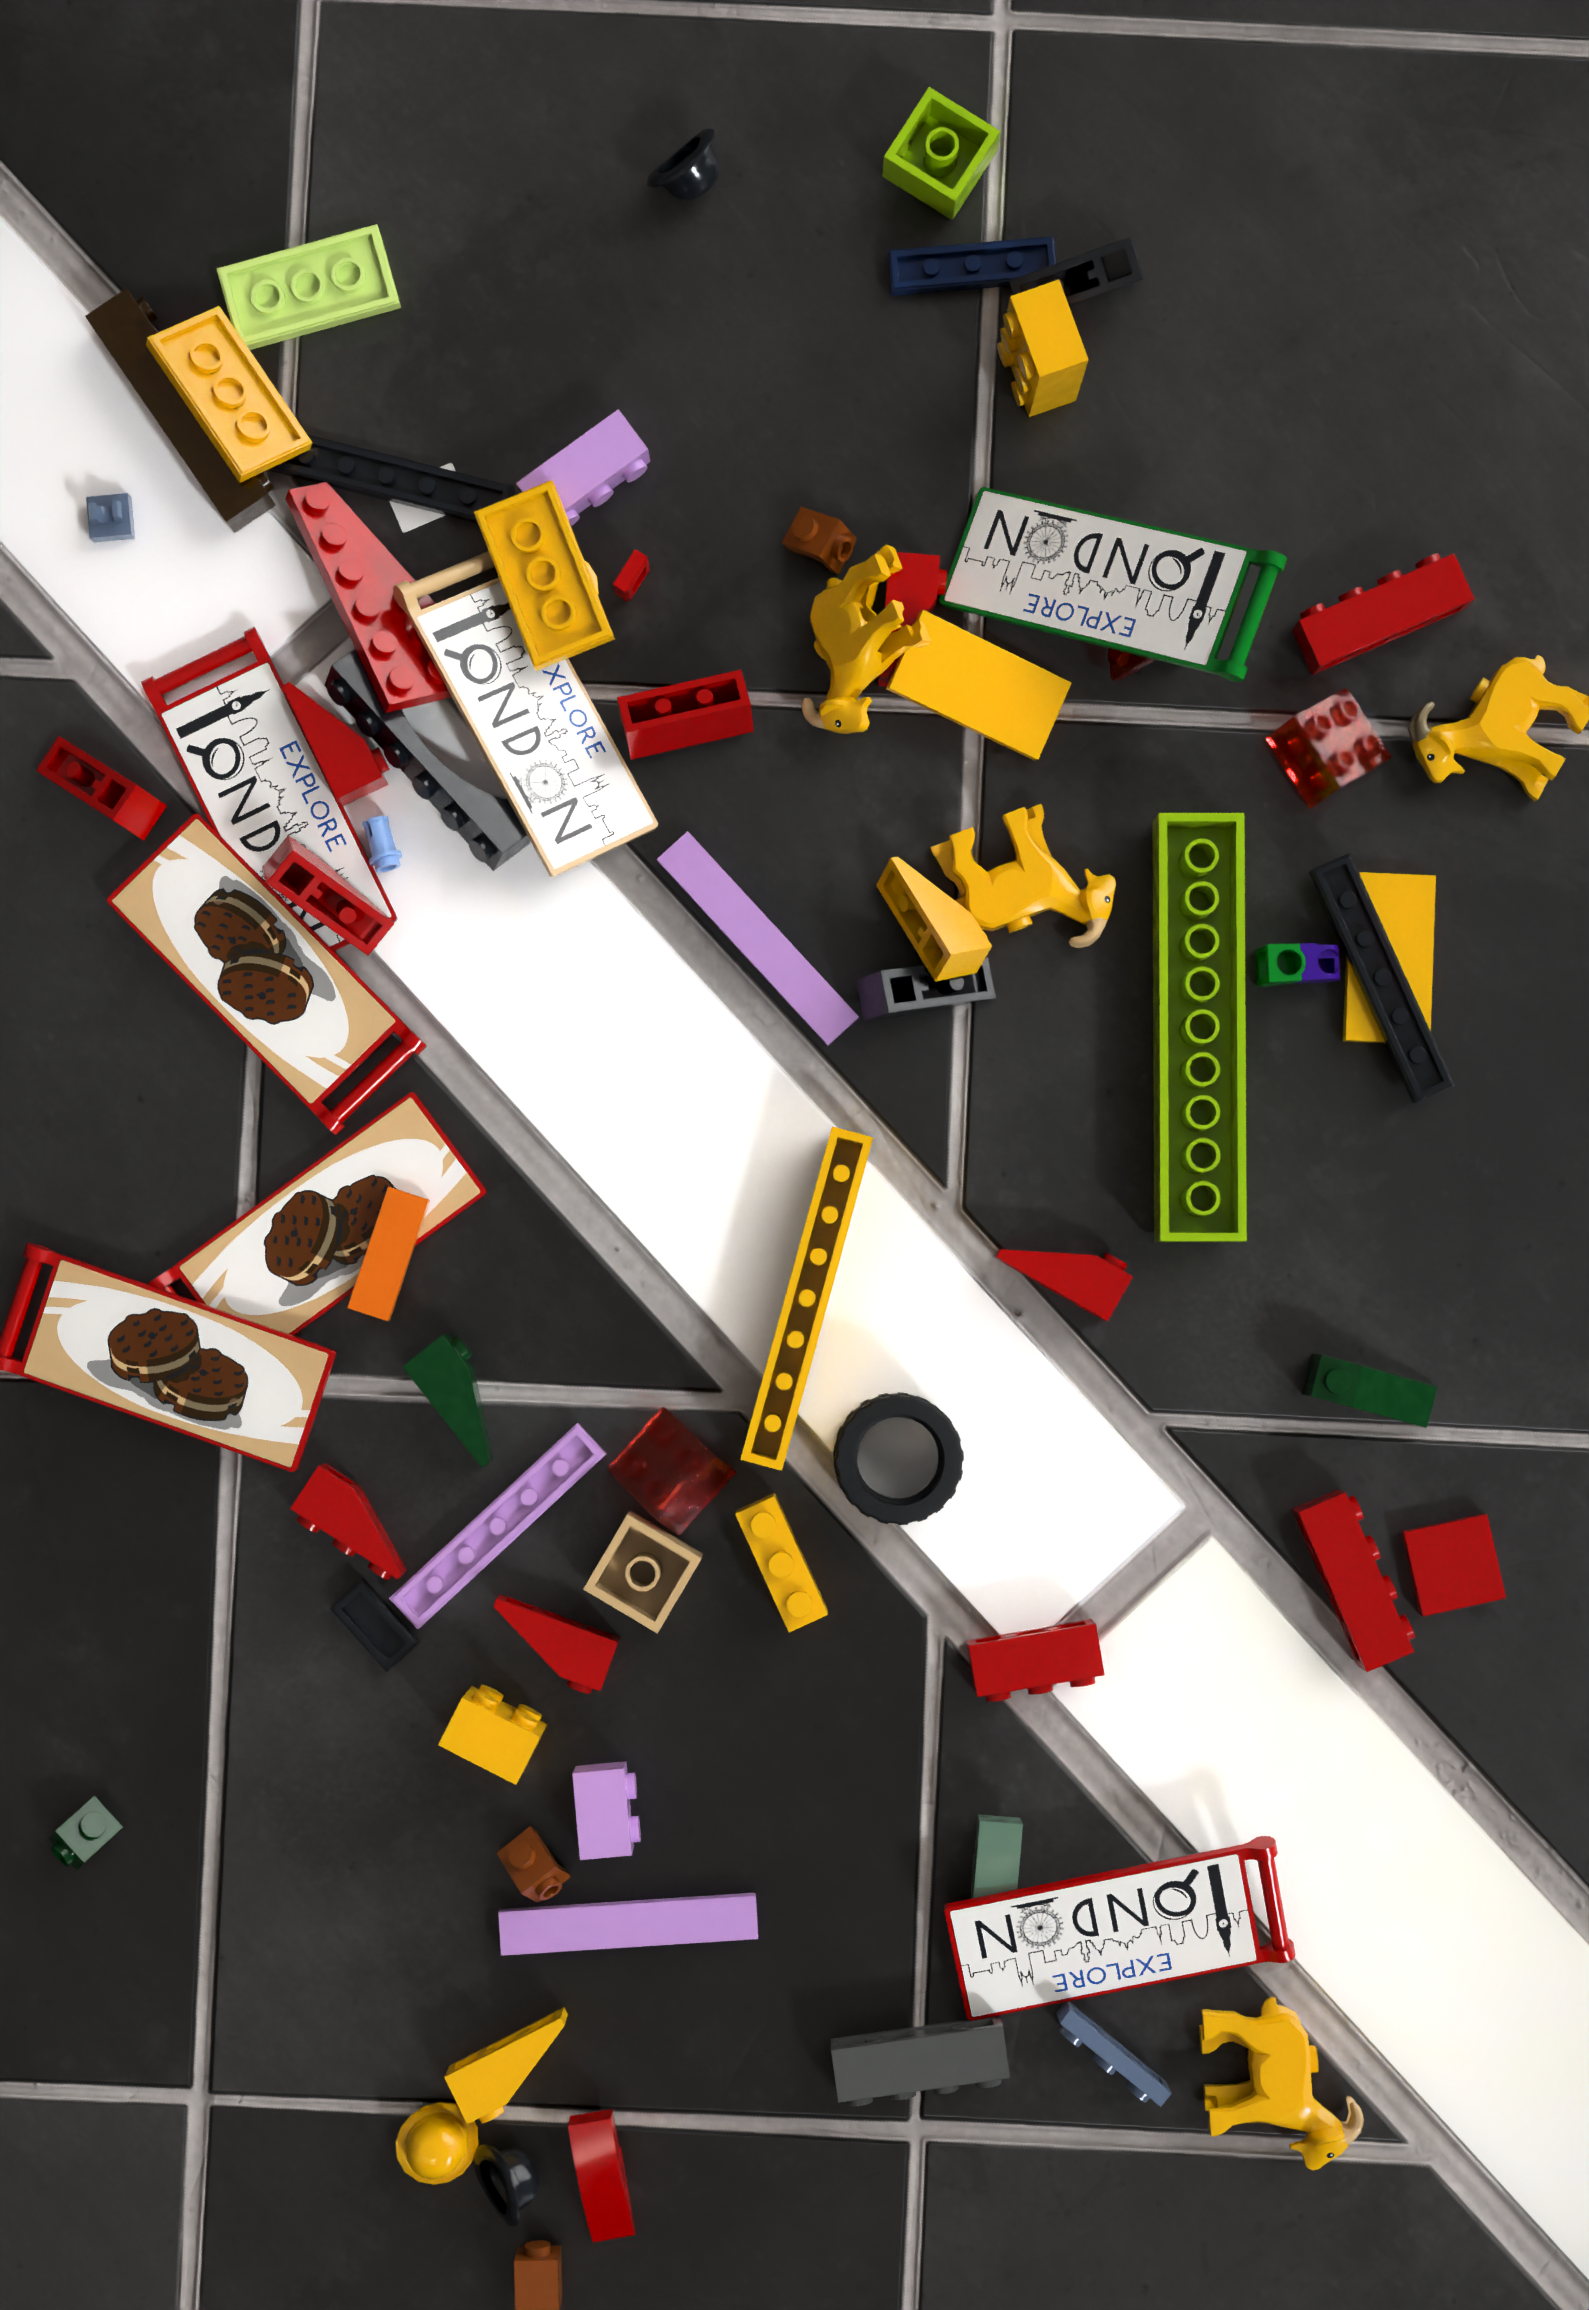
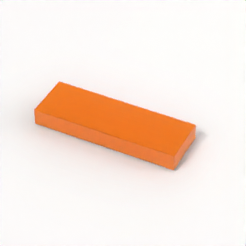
M388 1186L347 1308L390 1321L430 1200Z

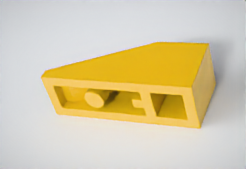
M898 856L890 858L876 886L934 981L937 982L977 973L992 945L974 916Z
M565 2007L449 2065L444 2078L467 2124L477 2119H480L481 2123H486L504 2112L503 2106L509 2102L565 2026L568 2017Z

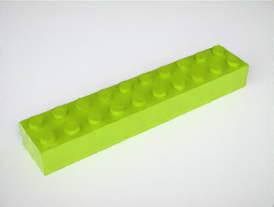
M1158 813L1152 821L1154 1242H1246L1244 813Z

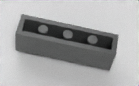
M1000 2015L973 2021L966 2019L830 2039L838 2103L847 2102L849 2106L867 2105L872 2103L875 2097L889 2095L892 2100H906L916 2096L917 2091L933 2089L935 2094H948L957 2091L959 2085L976 2083V2087L990 2088L1000 2085L1002 2083L1001 2079L1010 2078L1004 2029Z

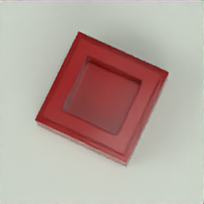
M636 549L633 551L613 583L615 595L626 602L631 601L650 571L648 556Z

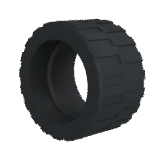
M903 1392L879 1394L875 1398L867 1399L860 1403L861 1405L854 1411L852 1410L847 1415L843 1425L840 1426L833 1450L836 1478L847 1500L851 1505L856 1506L860 1513L885 1524L908 1525V1523L915 1521L921 1522L928 1519L927 1517L933 1513H938L944 1508L943 1505L954 1496L957 1491V1484L961 1481L963 1474L962 1461H964V1451L961 1448L960 1436L954 1428L952 1421L944 1412L928 1400ZM903 1417L920 1423L930 1432L937 1446L938 1465L934 1477L923 1490L910 1497L890 1498L878 1494L866 1484L859 1472L857 1453L863 1436L873 1425L888 1418Z

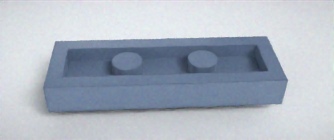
M1070 2001L1063 2002L1056 2011L1059 2023L1062 2025L1059 2029L1060 2033L1075 2046L1079 2047L1084 2043L1094 2051L1093 2060L1107 2073L1113 2075L1117 2070L1129 2080L1126 2087L1141 2101L1146 2103L1149 2099H1152L1161 2107L1172 2094L1167 2082Z

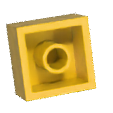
M481 1684L479 1689L471 1686L461 1698L438 1745L516 1785L548 1724L540 1720L542 1717L541 1713L529 1706L519 1704L518 1708H515L503 1702L504 1695L487 1685Z

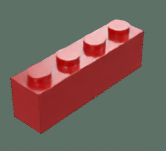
M1439 553L1430 555L1415 564L1417 569L1404 575H1402L1400 570L1393 571L1378 579L1377 587L1365 592L1362 587H1357L1338 597L1340 603L1326 609L1324 604L1320 603L1301 612V619L1292 631L1311 674L1315 675L1465 610L1475 598L1455 554L1453 553L1444 558H1440Z
M1337 1489L1292 1508V1513L1358 1667L1369 1672L1414 1653L1410 1642L1411 1639L1415 1638L1414 1631L1405 1614L1398 1615L1393 1600L1398 1598L1396 1589L1388 1575L1382 1576L1376 1560L1381 1559V1555L1372 1536L1368 1535L1365 1537L1358 1521L1364 1519V1516L1356 1498L1353 1495L1348 1497L1346 1492Z

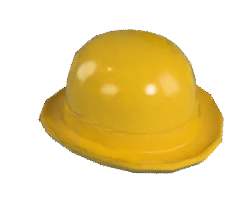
M440 2101L425 2105L412 2113L400 2127L395 2141L396 2157L404 2172L418 2182L432 2185L450 2182L463 2174L473 2161L479 2145L478 2127L475 2121L469 2124L466 2123L456 2103Z

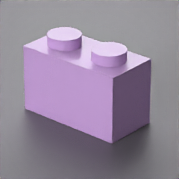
M627 1761L575 1766L572 1776L580 1860L632 1856L634 1843L641 1842L639 1816H631L630 1799H637L635 1773H628Z

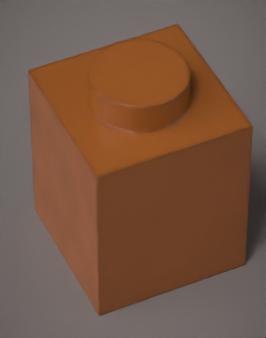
M535 2240L527 2242L522 2247H518L514 2259L515 2310H560L562 2302L561 2245L551 2246V2243L548 2241Z

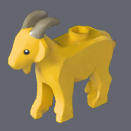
M1536 655L1535 659L1515 657L1498 668L1490 680L1484 677L1480 680L1470 696V700L1474 701L1475 705L1467 719L1429 728L1427 725V715L1435 705L1434 702L1430 701L1423 704L1411 717L1408 732L1415 755L1432 782L1442 783L1451 773L1464 774L1465 770L1454 760V754H1458L1504 770L1521 783L1524 792L1535 802L1542 794L1547 781L1555 778L1566 758L1537 744L1526 733L1535 721L1539 710H1555L1565 717L1568 727L1573 732L1581 733L1589 720V696L1568 686H1557L1548 682L1543 676L1545 661L1541 656Z

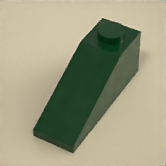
M443 1334L402 1367L483 1468L493 1461L475 1369L468 1360L473 1354L459 1336L451 1339L448 1334Z
M1312 1354L1302 1395L1427 1428L1437 1387L1333 1357Z

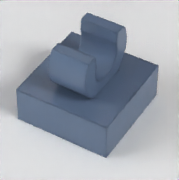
M128 493L86 497L89 538L94 543L135 539L132 497Z

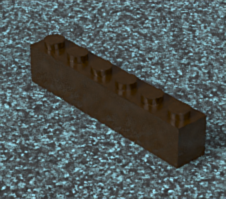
M126 288L87 314L85 317L232 531L236 533L276 506L268 494L275 488L264 472L241 483L238 482L146 347L147 337L157 333L151 323L158 319L146 300L141 297L135 301Z

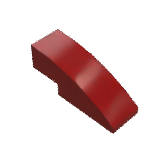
M613 2109L570 2116L568 2132L581 2199L592 2242L635 2235L621 2146L619 2147Z

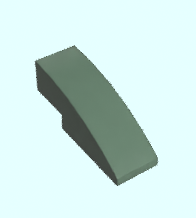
M977 1814L970 1899L1017 1890L1023 1830L1021 1818Z

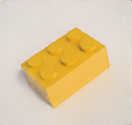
M1058 279L1010 296L1007 313L1003 314L1004 327L1000 329L1001 342L997 343V348L1003 366L1005 368L1011 367L1016 380L1011 382L1017 405L1019 407L1025 405L1027 414L1031 417L1076 401L1089 359L1060 280Z

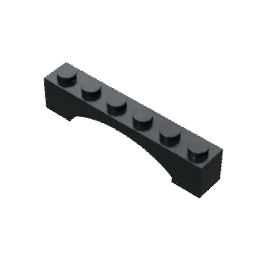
M355 649L331 665L324 684L331 699L337 705L343 706L355 719L359 730L365 736L371 737L381 747L388 762L393 767L400 768L411 780L416 793L421 798L431 802L440 812L445 825L461 835L469 844L470 851L476 859L485 862L494 871L530 844L531 841L507 798L503 799L491 795L452 772L420 740L402 710L389 713L384 712Z

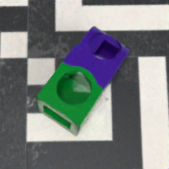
M1316 943L1264 945L1256 949L1257 987L1340 980L1339 946L1316 945Z

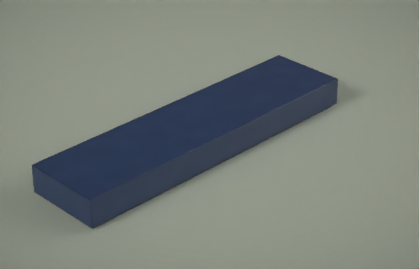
M1054 236L888 250L891 296L1010 286L1009 280L1057 263Z

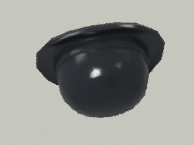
M714 129L702 130L658 166L648 176L647 186L666 187L674 197L685 201L694 200L706 193L715 184L719 176V162L711 149L715 138Z
M487 2144L478 2146L473 2162L480 2185L502 2220L508 2226H517L520 2217L519 2211L530 2204L536 2198L539 2191L540 2183L537 2168L532 2159L520 2149L509 2148L498 2151L495 2147Z

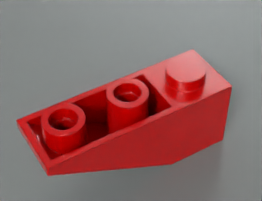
M327 1463L318 1465L290 1508L298 1514L296 1521L314 1533H318L321 1529L334 1538L332 1545L351 1557L358 1553L370 1561L367 1567L378 1576L389 1580L391 1576L397 1580L401 1578L407 1569L362 1487Z

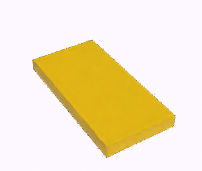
M220 306L147 337L146 347L239 483L311 449L313 442Z
M553 480L474 511L536 671L615 639Z
M925 610L919 611L915 623L918 620L924 622L932 642L923 647L910 648L900 655L886 690L1029 759L1039 760L1072 683Z
M1359 872L1431 1031L1436 875ZM1346 956L1343 1041L1385 1043Z

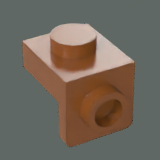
M800 507L782 544L789 551L820 561L830 572L839 574L853 552L857 537L840 519Z
M530 1826L496 1853L520 1893L535 1902L547 1900L555 1896L561 1890L562 1884L570 1878L567 1869L557 1864L537 1830Z

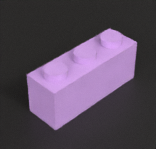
M618 409L526 475L516 485L519 493L553 480L570 525L573 526L580 518L579 513L591 504L593 507L600 506L613 495V488L624 480L630 483L644 474L648 468L647 464L651 462L649 450Z

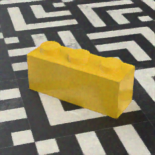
M772 1493L736 1510L737 1520L788 1632L790 1633L827 1616V1606L776 1494Z

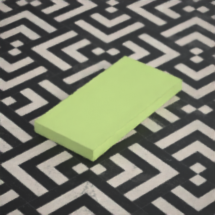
M378 224L217 268L231 323L249 350L401 308Z

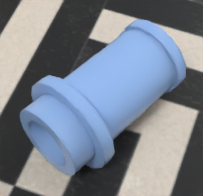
M376 816L367 819L368 821H363L362 827L365 830L372 855L369 858V864L375 866L376 872L379 873L392 871L400 867L399 859L402 858V853L396 850L388 816Z

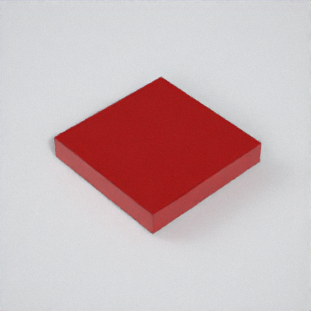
M1482 1513L1401 1531L1421 1616L1506 1599L1487 1514Z

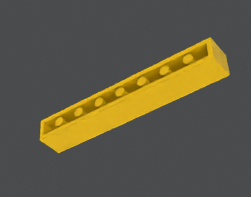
M833 1126L831 1128L740 1460L780 1471L783 1469L873 1137Z

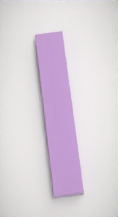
M688 831L657 858V862L827 1046L859 1018L852 1008Z
M577 1423L389 1599L419 1629L607 1453Z
M756 1893L500 1909L498 1912L501 1956L758 1939L759 1936Z

